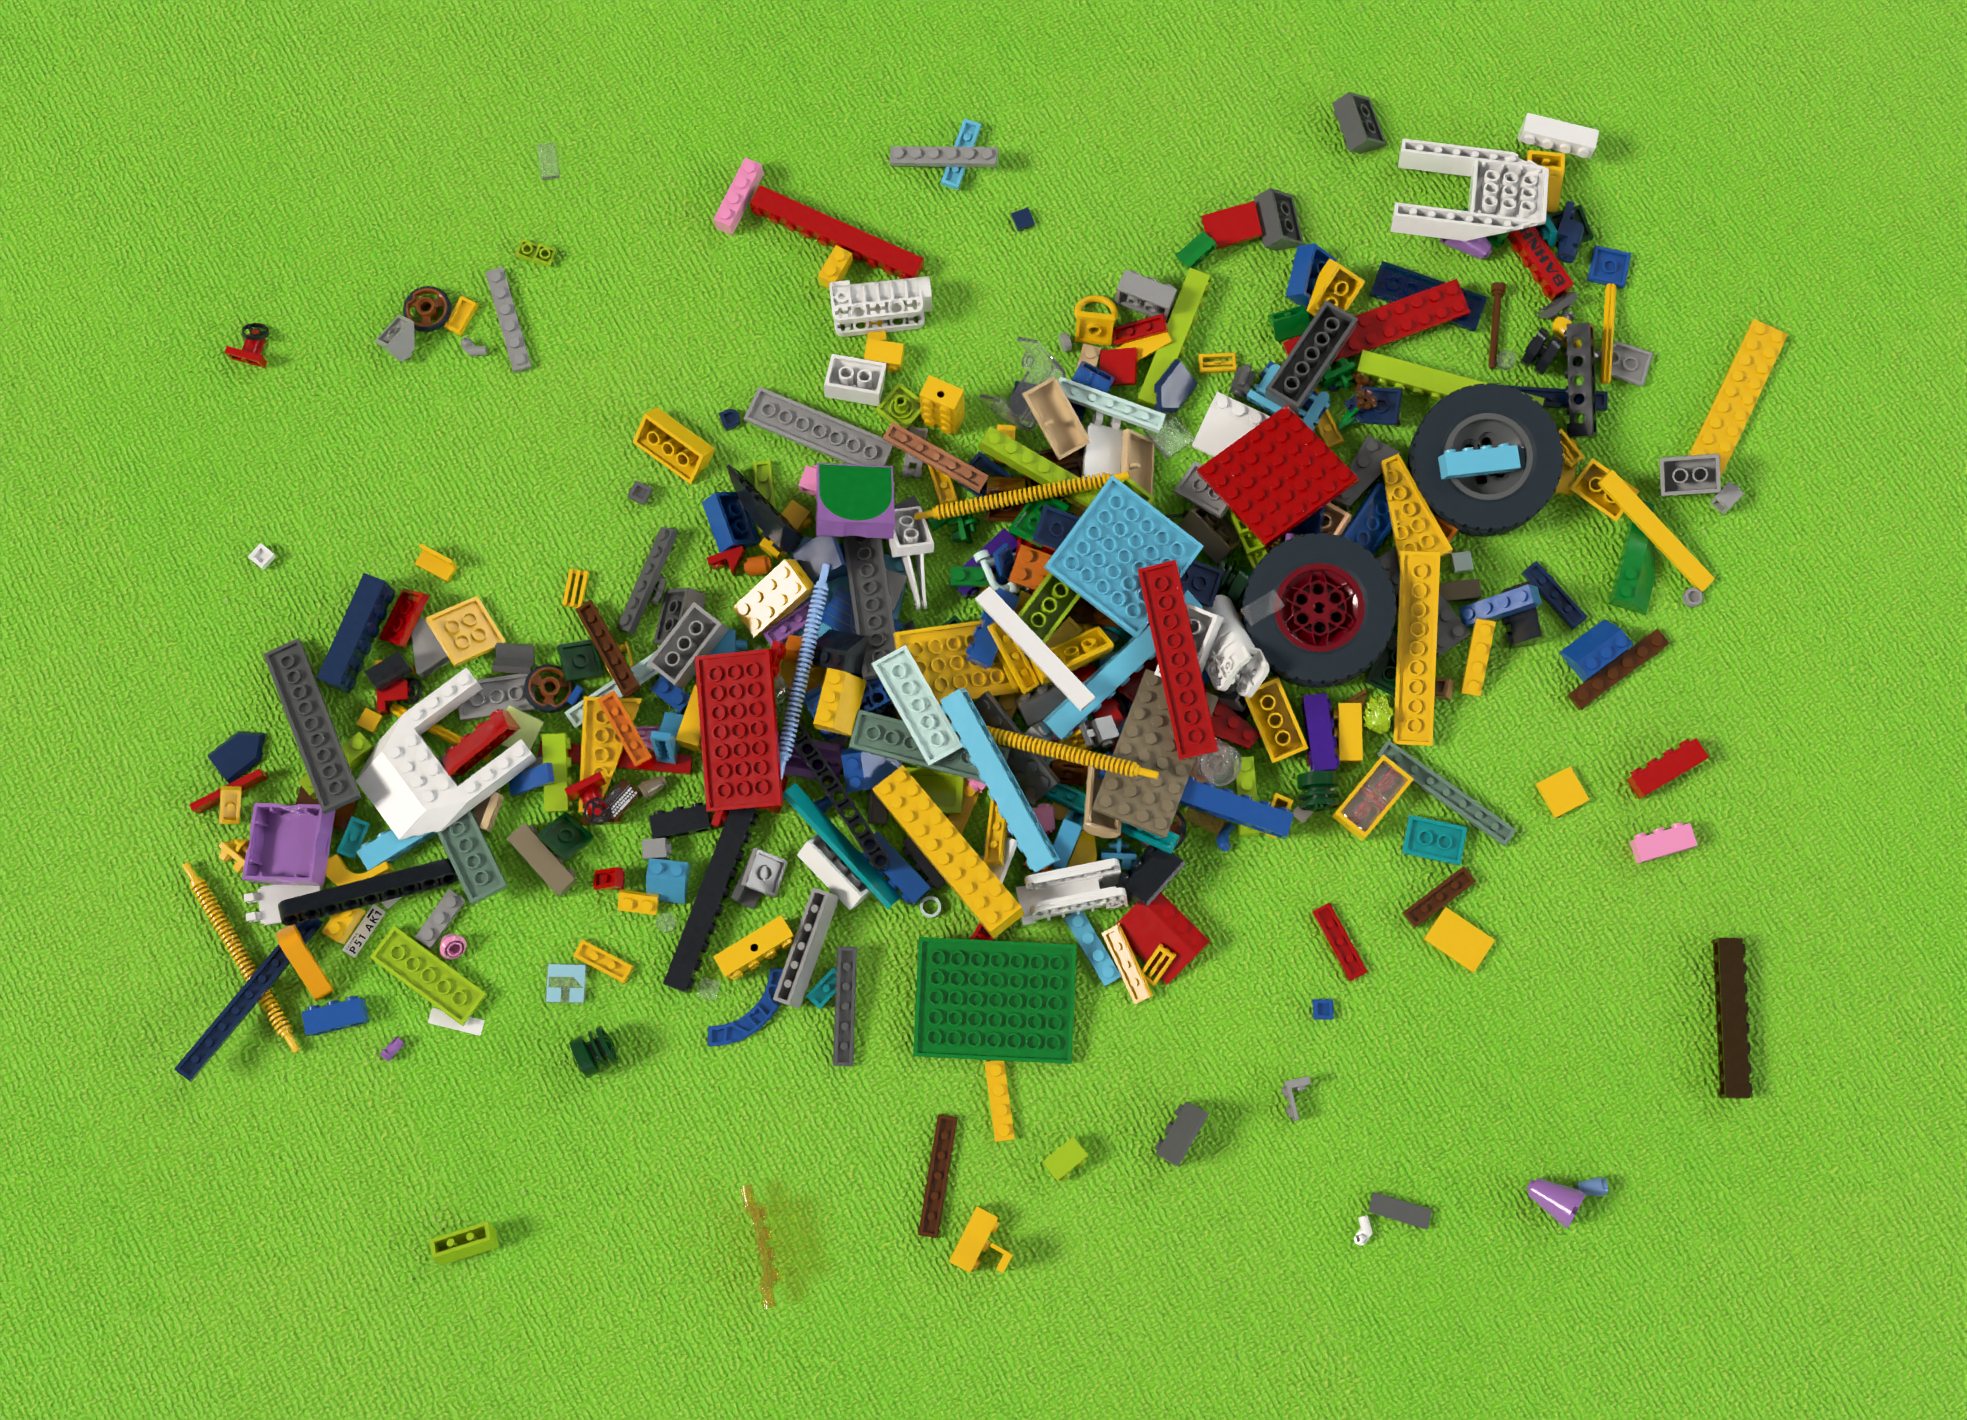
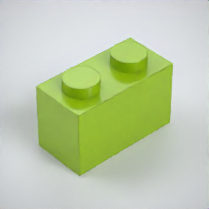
M1071 1137L1045 1159L1042 1164L1056 1181L1061 1179L1064 1182L1072 1175L1071 1169L1075 1166L1079 1169L1087 1162L1085 1158L1088 1154L1076 1139Z

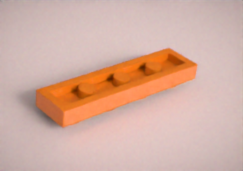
M613 690L597 699L634 766L637 767L652 759L650 752L616 692Z

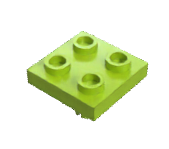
M898 383L875 409V412L890 424L893 422L908 430L921 415L920 398L901 383Z

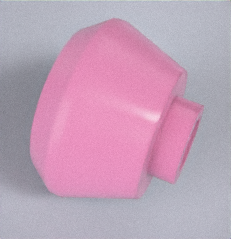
M453 933L445 935L440 942V953L446 959L458 958L466 950L465 939Z

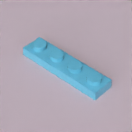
M964 119L954 147H974L981 129V123ZM946 167L941 185L959 190L967 167Z
M1080 911L1079 915L1075 912L1064 918L1104 987L1119 979L1121 974L1083 911Z

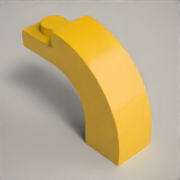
M336 854L328 858L326 876L333 883L340 886L391 873L394 870L391 864L385 861L365 873H352L348 869L343 857Z

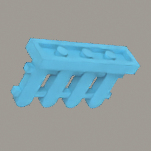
M1278 364L1271 365L1269 369L1265 368L1263 371L1265 376L1260 384L1255 383L1253 387L1255 391L1250 389L1247 394L1248 402L1271 415L1282 408L1265 398L1266 387L1280 368ZM1324 391L1320 392L1318 396L1311 394L1309 399L1314 402L1308 412L1301 409L1298 413L1304 417L1300 419L1313 432L1315 431L1314 423L1318 425L1320 422L1317 419L1324 407L1328 409L1330 406L1328 403L1329 394Z

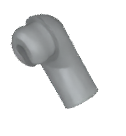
M464 337L461 340V347L468 355H487L486 346H475L468 337Z

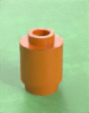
M770 556L749 557L747 562H743L745 573H749V576L768 574L767 572L772 571Z

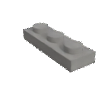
M448 889L415 938L433 949L466 900Z

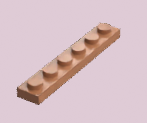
M893 422L883 436L884 441L979 494L987 483L989 475Z

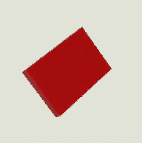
M1255 201L1201 216L1205 233L1218 246L1215 250L1263 237Z
M403 588L379 639L383 642L405 647L427 603L429 595Z

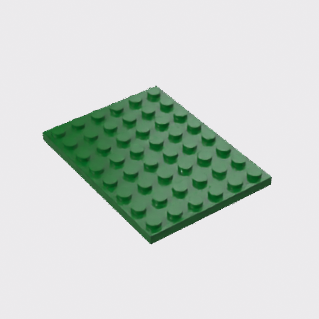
M919 937L913 1056L1072 1064L1077 944Z

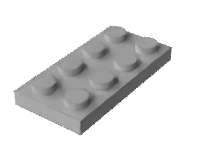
M514 674L477 680L483 689L459 706L460 720L469 721L489 718L490 714L495 710H507L509 705L523 712L537 711L529 704L524 693V683L528 674ZM532 685L531 692L537 700L535 685Z

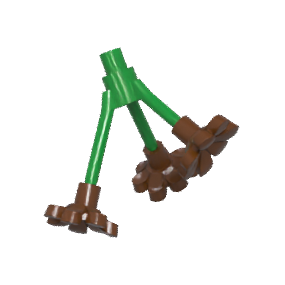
M1356 373V375L1351 374V382L1356 384L1353 396L1358 401L1356 408L1352 412L1347 410L1345 416L1341 418L1342 421L1337 424L1341 431L1346 426L1349 427L1351 424L1359 423L1354 417L1359 409L1364 407L1368 410L1377 406V398L1371 396L1372 390L1367 389L1365 392L1363 387L1372 386L1374 381L1363 377L1360 373ZM1399 420V421H1398V425H1397V426L1394 425V426H1395V427L1401 426V421Z

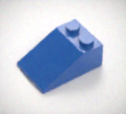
M851 748L841 750L847 792L874 788L902 766L901 761Z

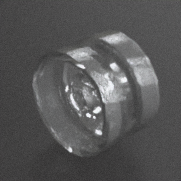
M1216 738L1219 752L1197 756L1192 770L1197 776L1215 786H1225L1238 776L1242 760L1236 748Z

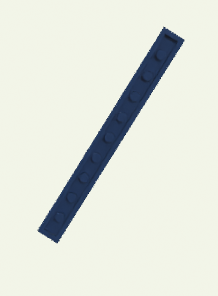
M319 919L295 924L305 944L322 926L323 922ZM279 944L174 1068V1070L190 1082L194 1080L290 964Z

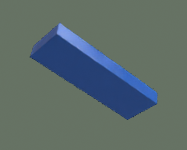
M545 763L528 769L509 781L510 795L517 796L555 782L552 763Z

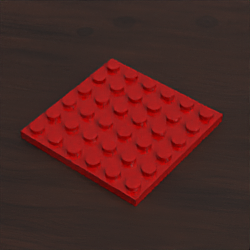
M1285 405L1197 469V474L1266 548L1358 482V477L1288 405Z

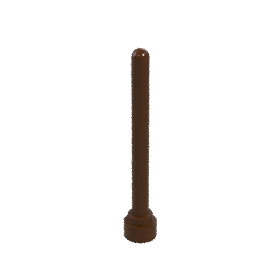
M1502 282L1491 284L1494 302L1488 363L1490 369L1496 367L1501 297L1506 293V284Z

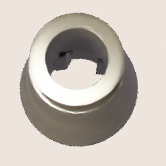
M661 775L642 781L637 787L644 799H650L668 784L664 776Z

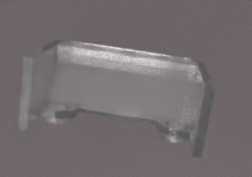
M1018 337L1017 341L1026 349V353L1022 358V366L1027 372L1009 400L1005 397L996 398L983 394L979 397L996 415L1022 430L1030 431L1035 427L1037 421L1022 394L1053 376L1059 381L1060 376L1065 378L1066 373L1038 340Z

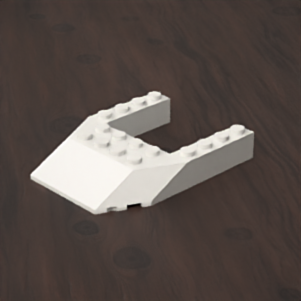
M1402 139L1398 168L1471 176L1468 211L1395 202L1390 232L1468 241L1545 224L1549 169L1537 165L1529 159L1526 162L1518 158L1519 155L1514 152Z
M467 668L406 711L377 742L356 780L399 840L445 830L537 761V758L527 745L520 739L459 786L452 776L447 774L445 767L421 737V734L483 689Z

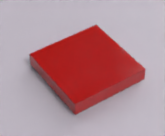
M1136 347L1100 351V370L1115 378L1111 387L1136 385L1138 349Z

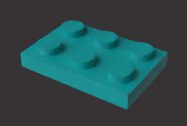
M1409 815L1401 854L1460 866L1467 827Z

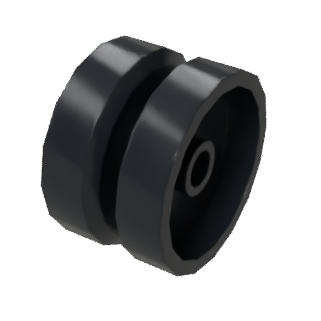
M1541 327L1536 337L1532 338L1524 352L1526 353L1520 363L1530 367L1535 358L1538 359L1534 371L1543 376L1564 340L1554 336L1549 344H1546L1545 342L1550 332Z

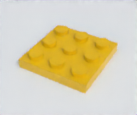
M478 596L426 617L427 624L454 667L494 650L496 643H506Z

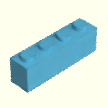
M1510 443L1500 444L1496 448H1492V445H1486L1478 450H1474V447H1468L1460 452H1456V449L1444 451V454L1438 457L1441 480L1514 472L1521 468L1517 445L1510 446Z
M391 829L390 831L380 833L374 841L362 844L360 846L361 849L356 852L369 871L385 861L388 863L393 862L436 835L437 832L434 831L421 836H411L407 839L399 840Z

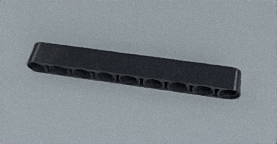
M798 724V728L794 729L803 732V735L800 738H792L795 739L794 746L873 867L879 872L887 871L890 867V859L806 729ZM806 747H813V751L810 754L804 753ZM818 762L824 764L820 770L814 769V765ZM828 778L834 779L833 784L830 786L824 785L825 780ZM837 794L844 795L842 801L837 802L834 800ZM847 810L855 811L854 815L850 818L845 817V812ZM857 826H864L865 830L863 833L858 834L855 832ZM868 842H875L876 845L873 849L868 850L865 848ZM880 857L886 859V863L882 866L876 864L877 859Z
M447 858L283 900L278 904L281 923L291 926L454 883L458 876L450 859Z

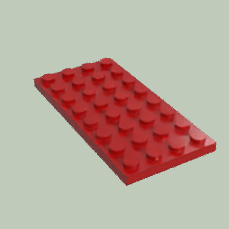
M771 649L695 656L706 812L783 805Z

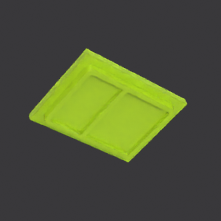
M905 767L943 814L962 813L964 778L928 768Z

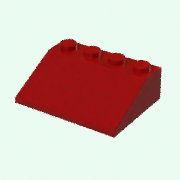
M1161 892L1149 906L1136 903L1115 924V926L1120 924L1132 951L1145 964L1160 943L1164 945V948H1168L1171 953L1174 952L1176 954L1160 978L1166 985L1210 942ZM1161 951L1150 964L1149 968L1151 970L1163 953ZM1167 955L1155 971L1156 975L1159 974L1168 961L1169 957Z

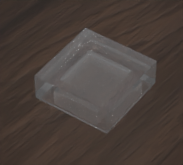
M701 978L697 997L717 1001L721 982Z

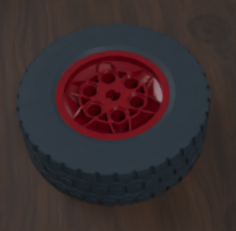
M1311 533L1293 537L1271 549L1256 565L1248 579L1242 603L1243 625L1255 648L1261 649L1269 664V671L1289 683L1309 688H1325L1349 682L1370 668L1388 644L1396 617V598L1392 582L1380 561L1368 549H1364L1357 542H1352L1353 540L1342 538L1334 534L1327 535V533ZM1315 586H1320L1323 589V593L1317 595L1312 589ZM1338 595L1341 601L1339 603H1332L1330 596ZM1303 596L1307 602L1304 605H1299L1296 602V598ZM1316 607L1322 608L1320 614L1315 612ZM1339 614L1341 621L1339 623L1333 622L1331 615ZM1304 615L1307 617L1308 622L1300 624L1297 621V617ZM1322 624L1325 627V631L1317 633L1314 626Z

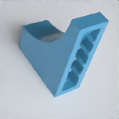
M665 712L659 730L651 732L650 739L658 762L676 764L680 744L676 741V736L684 716L679 712Z
M1072 809L1068 811L1053 844V848L1060 860L1051 864V866L1061 869V867L1066 868L1083 829L1084 815Z

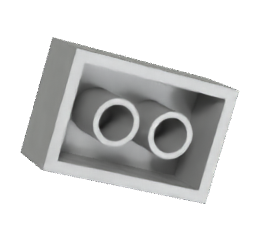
M1124 270L1117 287L1115 304L1149 317L1164 313L1167 322L1175 302L1177 289L1170 284L1159 283L1152 277H1143L1136 271Z
M1719 453L1659 457L1661 496L1721 492Z

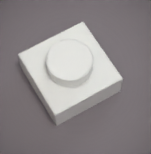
M261 543L248 556L263 570L276 557L274 553Z

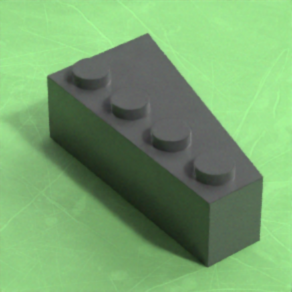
M1368 435L1349 467L1358 477V482L1334 498L1330 503L1347 512L1383 475L1381 468L1382 460L1398 453L1400 455L1401 452Z

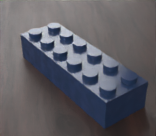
M363 573L317 676L327 686L348 694L354 689L356 677L364 667L363 661L372 649L371 643L379 633V625L386 618L387 607L394 600L395 590L385 580Z

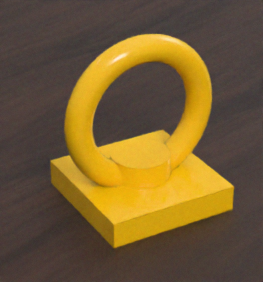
M1090 295L1082 298L1074 309L1077 319L1074 342L1111 346L1113 326L1118 318L1116 304L1109 298L1101 295ZM1089 303H1102L1109 307L1111 314L1082 311V308Z

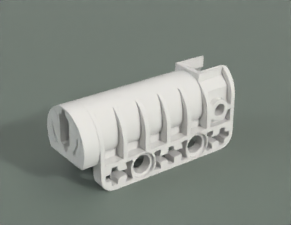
M929 276L850 284V280L829 282L836 334L840 337L867 335V332L885 331L886 333L919 329L923 327L925 322L924 312L933 311ZM914 317H918V323L913 321ZM901 318L903 320V323L901 325H895L893 323V320ZM888 319H890V326L887 323ZM878 320L884 321L882 327H878L877 324L872 325V328H869V321H871V323L877 322ZM866 322V327L858 329L856 327L857 323ZM841 325H845V331H841Z
M1216 595L1213 607L1202 605V609L1224 617L1207 659L1205 669L1216 690L1226 691L1231 684L1236 683L1237 693L1243 697L1251 698L1267 677L1269 664L1261 649L1255 648L1231 599L1224 595Z
M1115 858L1025 877V885L1016 887L1018 902L1025 913L1022 916L1023 926L1035 924L1036 920L1044 918L1050 921V917L1062 915V918H1064L1065 914L1074 912L1079 915L1080 911L1089 909L1094 912V908L1104 906L1106 909L1118 908L1122 905L1128 907L1125 888H1116L1115 886L1121 876L1119 860Z

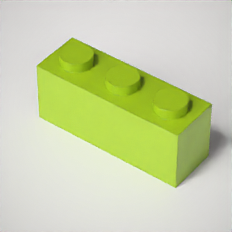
M488 1221L430 1239L432 1258L441 1266L499 1248L496 1228Z

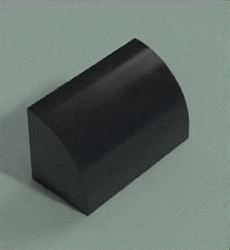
M398 651L365 671L372 684L380 692L414 672L405 656Z

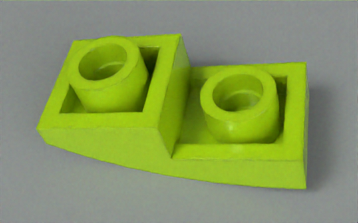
M521 238L515 257L550 267L557 250L544 244H535Z

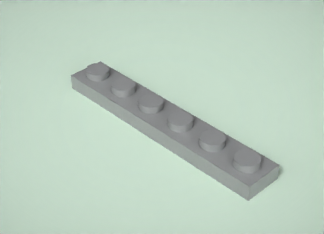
M891 146L889 164L890 166L997 167L999 150L998 147Z
M503 267L486 271V277L513 372L518 373L532 369L505 270Z

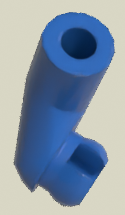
M1230 822L1217 833V846L1224 852L1231 848L1229 835L1235 830V827Z

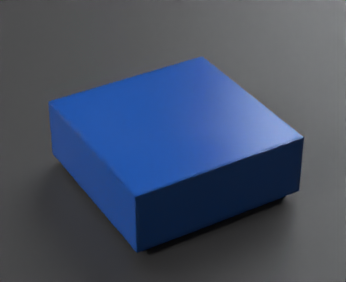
M578 685L575 687L567 699L569 705L573 707L579 702L584 694L583 688Z
M1333 999L1312 1000L1313 1020L1334 1019Z

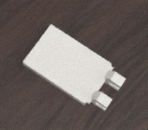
M1096 411L1092 415V421L1086 427L1090 443L1084 446L1081 479L1082 476H1085L1087 480V475H1090L1092 479V474H1095L1097 478V473H1100L1102 477V472H1105V474L1109 473L1110 475L1120 473L1122 430L1119 429L1121 425L1120 419L1111 418L1109 427L1102 425L1103 413Z
M269 885L260 887L258 893L244 894V902L248 904L259 902L260 912L246 913V921L249 923L261 921V924L265 926L282 924L278 904L281 901L321 891L322 886Z

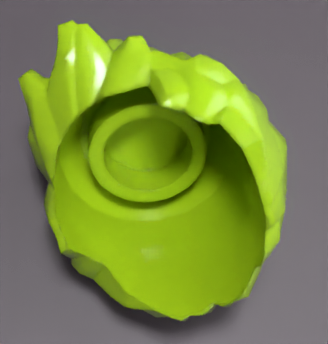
M1377 694L1375 698L1371 696L1369 702L1366 703L1365 710L1362 711L1363 727L1383 734L1389 730L1391 725L1390 718L1394 715L1393 710L1389 707L1385 694L1383 696Z

